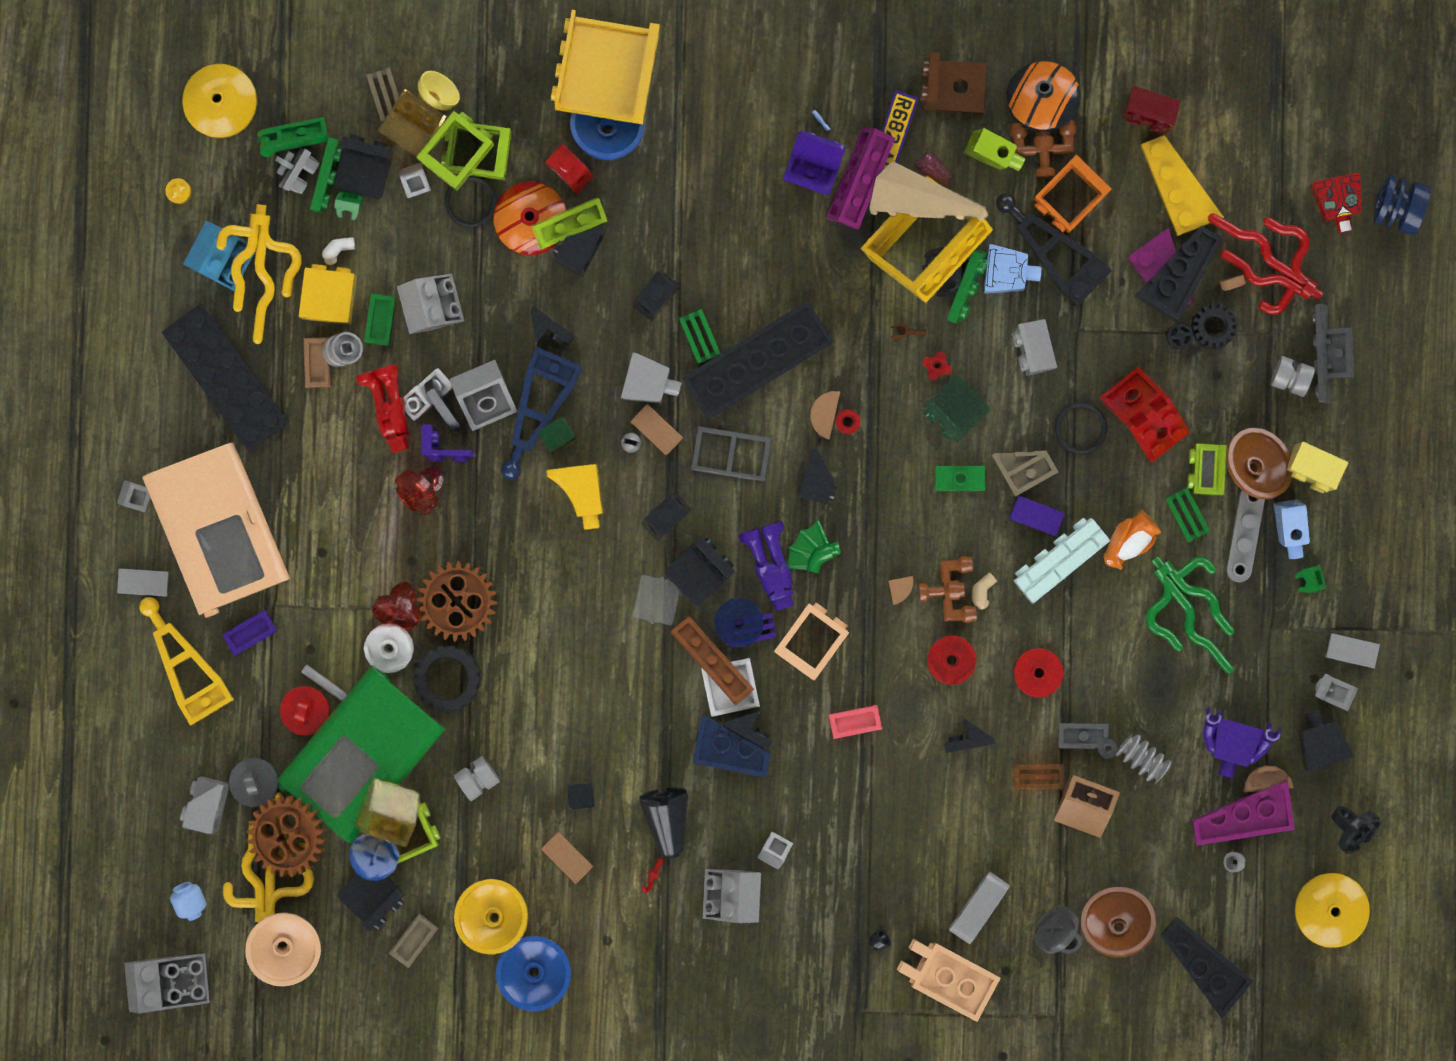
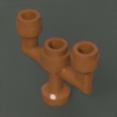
M1074 120L1059 128L1063 144H1054L1051 132L1044 131L1036 133L1034 145L1025 146L1024 138L1027 136V128L1020 123L1011 124L1010 136L1013 139V144L1017 146L1014 153L1020 156L1039 153L1040 168L1035 171L1036 178L1055 177V169L1050 167L1049 152L1053 154L1075 153L1074 135L1076 133V125Z
M960 556L957 560L940 561L941 582L944 583V586L928 587V584L925 582L919 583L920 603L927 602L929 597L944 596V622L961 620L964 623H972V621H976L975 606L971 607L968 605L963 606L961 609H953L952 600H960V597H965L964 582L959 583V580L951 581L950 574L952 571H958L961 574L973 572L972 557Z

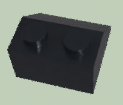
M598 226L567 236L563 242L559 240L553 251L556 263L583 277L606 234L604 228Z

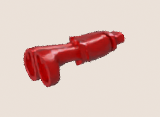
M397 364L355 376L358 385L369 387L373 394L376 422L381 435L388 439L385 440V443L390 444L392 453L409 449L407 437H410L405 415L404 398L399 396L397 380L399 371ZM384 385L387 391L389 402H387Z

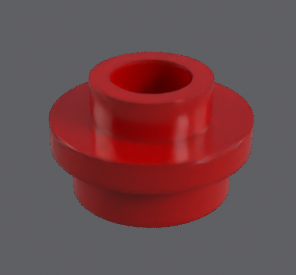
M843 410L836 417V427L844 434H852L860 426V417L853 410ZM846 417L851 418L853 421L849 427L843 424V420Z

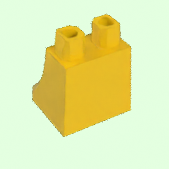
M597 464L546 470L547 477L556 482L572 501L577 517H583L584 530L599 528L598 514L603 513Z

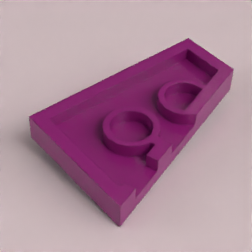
M1169 228L1127 257L1145 283L1176 252Z

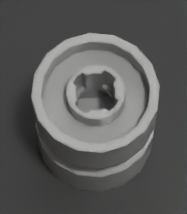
M343 332L327 338L322 347V355L325 361L334 367H341L356 362L363 352L361 340L351 332Z
M1281 356L1275 367L1270 385L1282 390L1289 388L1290 393L1304 397L1311 384L1315 368L1304 363L1296 365L1295 360Z
M483 756L472 762L470 769L463 768L453 775L470 801L482 795L484 788L489 790L500 782L498 776Z

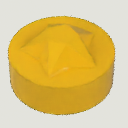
M173 179L166 186V196L173 203H185L191 196V187L183 179Z

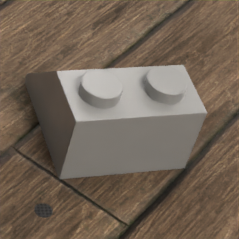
M495 360L450 379L455 396L472 431L518 412Z

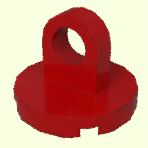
M300 686L292 689L284 696L280 705V716L283 724L289 731L298 735L316 733L330 715V706L325 695L320 690L309 686Z

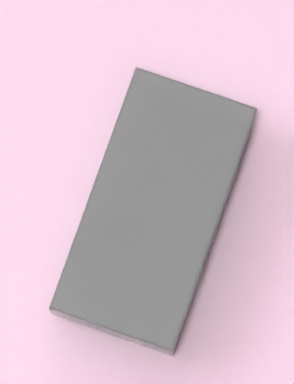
M119 569L117 593L168 596L169 572Z
M1330 633L1325 657L1375 669L1380 644Z

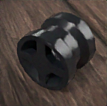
M1183 323L1172 326L1166 334L1168 345L1174 349L1185 348L1193 339L1191 328Z

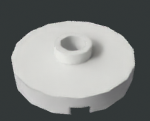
M391 623L381 624L374 628L367 636L364 644L365 657L369 664L385 673H394L405 668L412 659L414 651L413 640L409 633L399 625ZM386 644H391L394 648L393 651H389L386 648Z

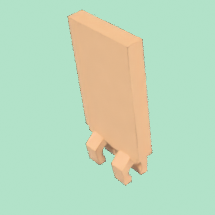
M912 939L908 948L923 957L917 968L901 961L897 970L911 978L909 982L912 983L911 986L977 1022L1001 978L935 942L934 944L930 943L927 947Z

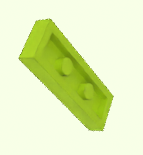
M594 198L531 225L539 249H544L558 243L559 240L563 241L567 236L586 231L607 222V218L600 199Z

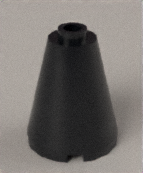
M680 787L666 788L667 792L660 793L656 789L639 796L640 807L660 855H665L667 859L679 857V853L684 851L688 794L686 789Z

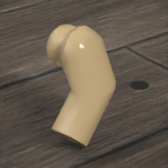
M990 572L974 584L972 588V602L980 610L988 607L987 590L997 582Z

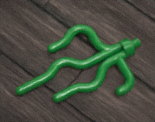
M1159 555L1151 560V563L1156 567L1153 573L1161 581L1164 592L1161 598L1147 610L1145 619L1149 630L1155 635L1165 638L1175 651L1180 652L1183 650V644L1171 630L1158 625L1155 621L1156 614L1167 606L1173 596L1185 612L1184 626L1188 639L1194 644L1204 647L1226 674H1232L1234 671L1233 666L1209 638L1196 633L1194 629L1195 610L1182 593L1205 598L1209 603L1210 614L1226 635L1232 636L1234 628L1221 613L1216 595L1207 588L1191 586L1184 580V577L1198 566H1202L1209 574H1214L1216 572L1215 565L1208 558L1198 556L1190 559L1176 570L1169 560L1163 562Z

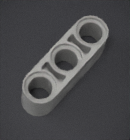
M988 871L953 921L949 931L970 944L997 907L1010 885Z

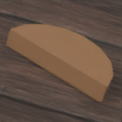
M830 391L822 394L815 400L810 412V421L814 430L821 437L828 440L830 439L840 391Z
M1265 765L1249 773L1244 782L1243 792L1260 791L1284 780L1288 781L1289 789L1294 787L1291 778L1285 771L1276 766Z

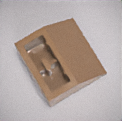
M1070 774L1054 821L1101 838L1112 816L1120 792Z

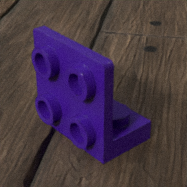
M422 425L421 455L427 457L429 462H444V457H452L454 462H469V458H474V452L471 450H435V447L440 446V432L435 431L436 428L433 425Z

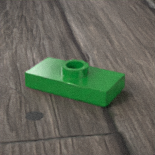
M935 466V491H985V466Z

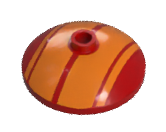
M533 181L518 183L506 190L496 204L494 210L496 233L506 247L518 254L534 256L546 253L553 249L557 243L547 248L539 249L531 225L566 211V206L560 195L543 183ZM529 212L534 214L532 221L525 219V215Z

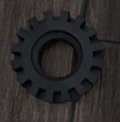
M1214 303L1202 307L1194 315L1193 322L1191 323L1192 333L1196 338L1195 341L1202 344V347H1208L1209 349H1219L1230 343L1237 333L1236 326H1238V322L1235 320V314H1232L1231 309L1224 307L1222 304L1217 305ZM1210 317H1217L1223 322V331L1218 336H1212L1205 330V323Z

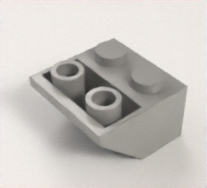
M452 274L414 279L397 286L409 334L426 332L464 321Z
M1046 320L1018 324L1014 328L1015 331L1012 333V339L1015 348L1019 347L1021 355L1018 357V363L1021 372L1025 371L1026 376L1056 369L1057 364Z
M705 869L703 919L733 923L759 922L761 873L741 870Z

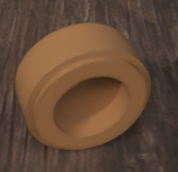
M1244 275L1220 281L1221 289L1227 291L1245 285Z

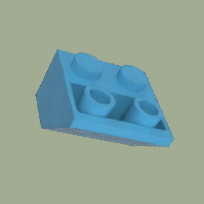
M205 221L183 265L235 291V283L231 276V265L235 257L246 248L247 242L235 235H230L227 238L226 248L219 250L216 242L218 233L222 228ZM253 255L242 264V276L249 262L251 261Z

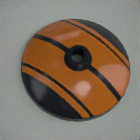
M1040 61L1022 67L1013 75L1007 88L1006 99L1010 113L1021 125L1035 131H1052L1065 126L1074 118L1080 106L1081 91L1078 81L1068 69L1057 63ZM1047 87L1049 90L1043 92L1040 90V88Z

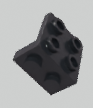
M351 134L349 138L343 137L341 142L343 151L334 186L339 190L366 197L382 198L393 157V151L388 148L389 144L380 141H374L373 144L364 142L365 138Z
M701 536L665 570V576L694 606H700L735 572L732 569L734 564L725 555L721 557L715 551L717 547L709 538L703 539Z
M358 873L338 892V898L363 922L362 926L368 932L372 928L377 931L387 921L384 916L390 910L395 913L405 903L402 898L406 895L388 876L385 879L373 881L363 878Z

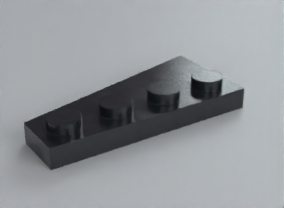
M1203 226L1199 227L1134 297L1174 322H1177L1223 238Z
M1177 916L1160 935L1222 1019L1252 984L1253 980Z

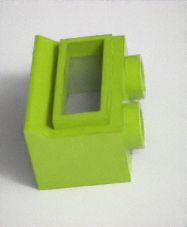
M1194 444V449H1190L1189 464H1193L1192 474H1188L1187 485L1188 488H1191V494L1224 495L1227 445Z

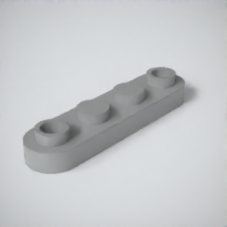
M1243 490L1239 494L1226 565V574L1234 582H1244L1251 576L1265 499L1259 498L1254 502L1250 501L1249 494ZM1238 565L1244 568V572L1241 575L1235 571Z

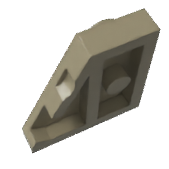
M1047 451L995 453L992 455L1015 497L1058 473Z

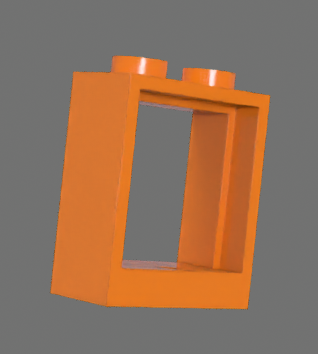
M1076 154L1034 197L1033 200L1036 202L1034 206L1042 215L1048 214L1054 220L1052 224L1057 230L1062 233L1066 231L1069 234L1111 191V188ZM1072 169L1098 195L1069 224L1044 197Z

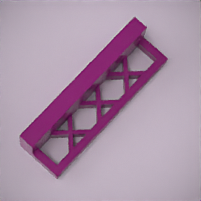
M862 127L826 219L840 222L859 230L872 198L876 177L884 168L895 141L894 137L876 128Z

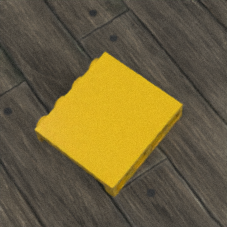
M572 10L571 18H566L564 33H568L566 41L562 40L559 55L563 56L562 64L557 63L555 78H559L558 86H553L551 100L555 101V110L643 125L659 39L660 24L650 23L649 29L576 17V10Z

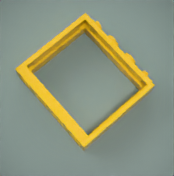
M929 176L926 177L927 179H929V180L935 182V181H934L933 179H931ZM898 213L897 216H890L861 249L873 263L926 303L992 232V227L985 219L979 220L974 216H965L969 222L914 282L884 260L882 256L918 217H911L909 213Z

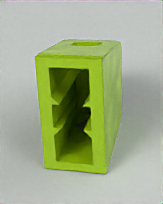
M985 128L973 131L963 152L999 170L1006 169L1009 166L1019 171L1025 161L1024 157L1014 153L1017 148L1015 144Z

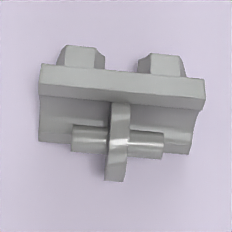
M300 148L292 163L290 162L294 154L289 151L284 159L277 156L275 161L281 165L276 173L283 176L288 168L279 187L302 194L308 183L298 177L299 173L304 169L313 174L320 163L310 156L311 152Z

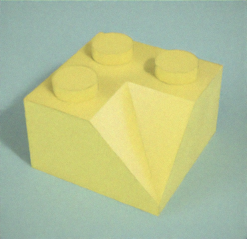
M1305 442L1295 444L1287 470L1292 472L1291 477L1310 483L1311 489L1320 493H1328V491L1337 489L1348 462Z

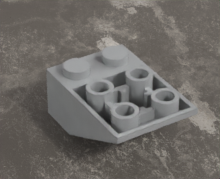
M204 953L124 962L129 1012L145 1013L210 1003Z

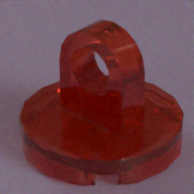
M427 467L419 473L411 470L402 471L395 479L394 484L398 486L396 493L402 503L410 510H418L421 512V515H428L438 505L436 491L443 484L442 474L434 467ZM426 474L433 477L434 486H431L426 480Z
M400 582L392 588L390 595L376 598L372 608L373 615L382 624L389 622L399 625L405 630L416 628L422 615L419 607L414 604L416 591L408 582Z

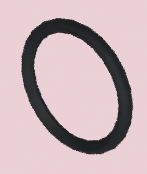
M470 175L466 181H477L483 184L490 192L491 208L488 214L481 220L465 222L458 219L450 207V195L454 188L449 186L445 194L444 201L447 214L455 223L464 227H477L486 223L492 217L497 204L496 194L492 186L485 179L478 176Z
M1075 402L1069 404L1062 409L1056 418V437L1059 443L1072 453L1086 454L1092 452L1103 443L1106 437V419L1103 413L1090 403ZM1076 407H1086L1093 410L1100 418L1102 424V432L1098 441L1085 449H1078L1068 445L1060 433V423L1063 416L1069 410Z

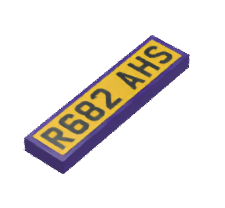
M895 90L882 132L895 138L883 170L892 161L897 163L919 99Z

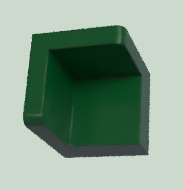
M563 417L558 418L538 432V435L551 454L576 439V436Z

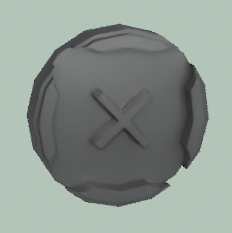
M260 758L245 759L239 762L231 771L229 778L230 791L234 799L242 805L258 807L263 803H267V800L272 799L276 794L279 785L277 781L278 773L274 766L266 760Z
M1064 906L1061 909L1055 907L1046 912L1037 923V934L1034 932L1035 944L1045 953L1053 954L1061 951L1065 954H1070L1077 951L1082 945V937L1078 933L1079 920L1077 915Z

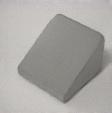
M417 163L398 171L407 198L431 191L422 163Z
M125 480L117 504L145 512L150 499L147 487Z
M771 832L758 855V859L776 869H780L793 843Z

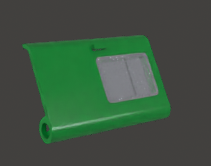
M373 665L370 666L277 779L280 783L278 788L288 796L292 794L296 799L302 798L303 805L310 803L311 807L309 810L311 812L318 810L316 816L319 819H323V822L349 843L353 842L365 825L445 730L442 725L438 724L390 682L391 680Z

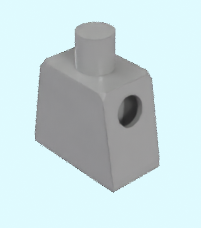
M633 352L621 399L661 403L664 393L678 397L682 382L668 379L670 368Z

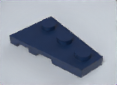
M702 714L693 763L766 777L770 752Z

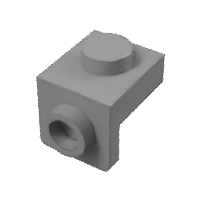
M1325 674L1316 684L1315 696L1348 711L1358 688Z

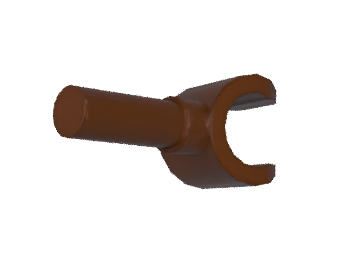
M903 323L890 327L896 328L899 331V335L891 336L894 340L904 338L907 335L926 336V330L907 328Z

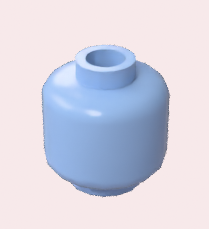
M185 882L173 888V893L170 896V901L176 915L179 918H188L189 921L199 918L202 915L201 911L207 905L200 887L197 884H191V882Z

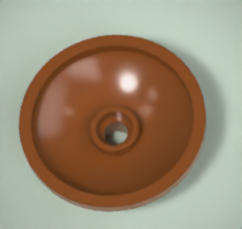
M1248 428L1240 431L1231 439L1226 451V463L1232 479L1240 489L1255 498L1272 499L1285 492L1293 478L1291 477L1292 472L1287 470L1291 456L1284 443L1277 436L1264 429Z
M1112 887L1096 893L1088 900L1082 911L1081 928L1088 944L1099 953L1111 957H1126L1138 953L1149 944L1155 933L1156 916L1151 903L1141 893L1130 888ZM1116 927H1122L1123 930L1120 931V932H1117V931H1115V928H1116Z

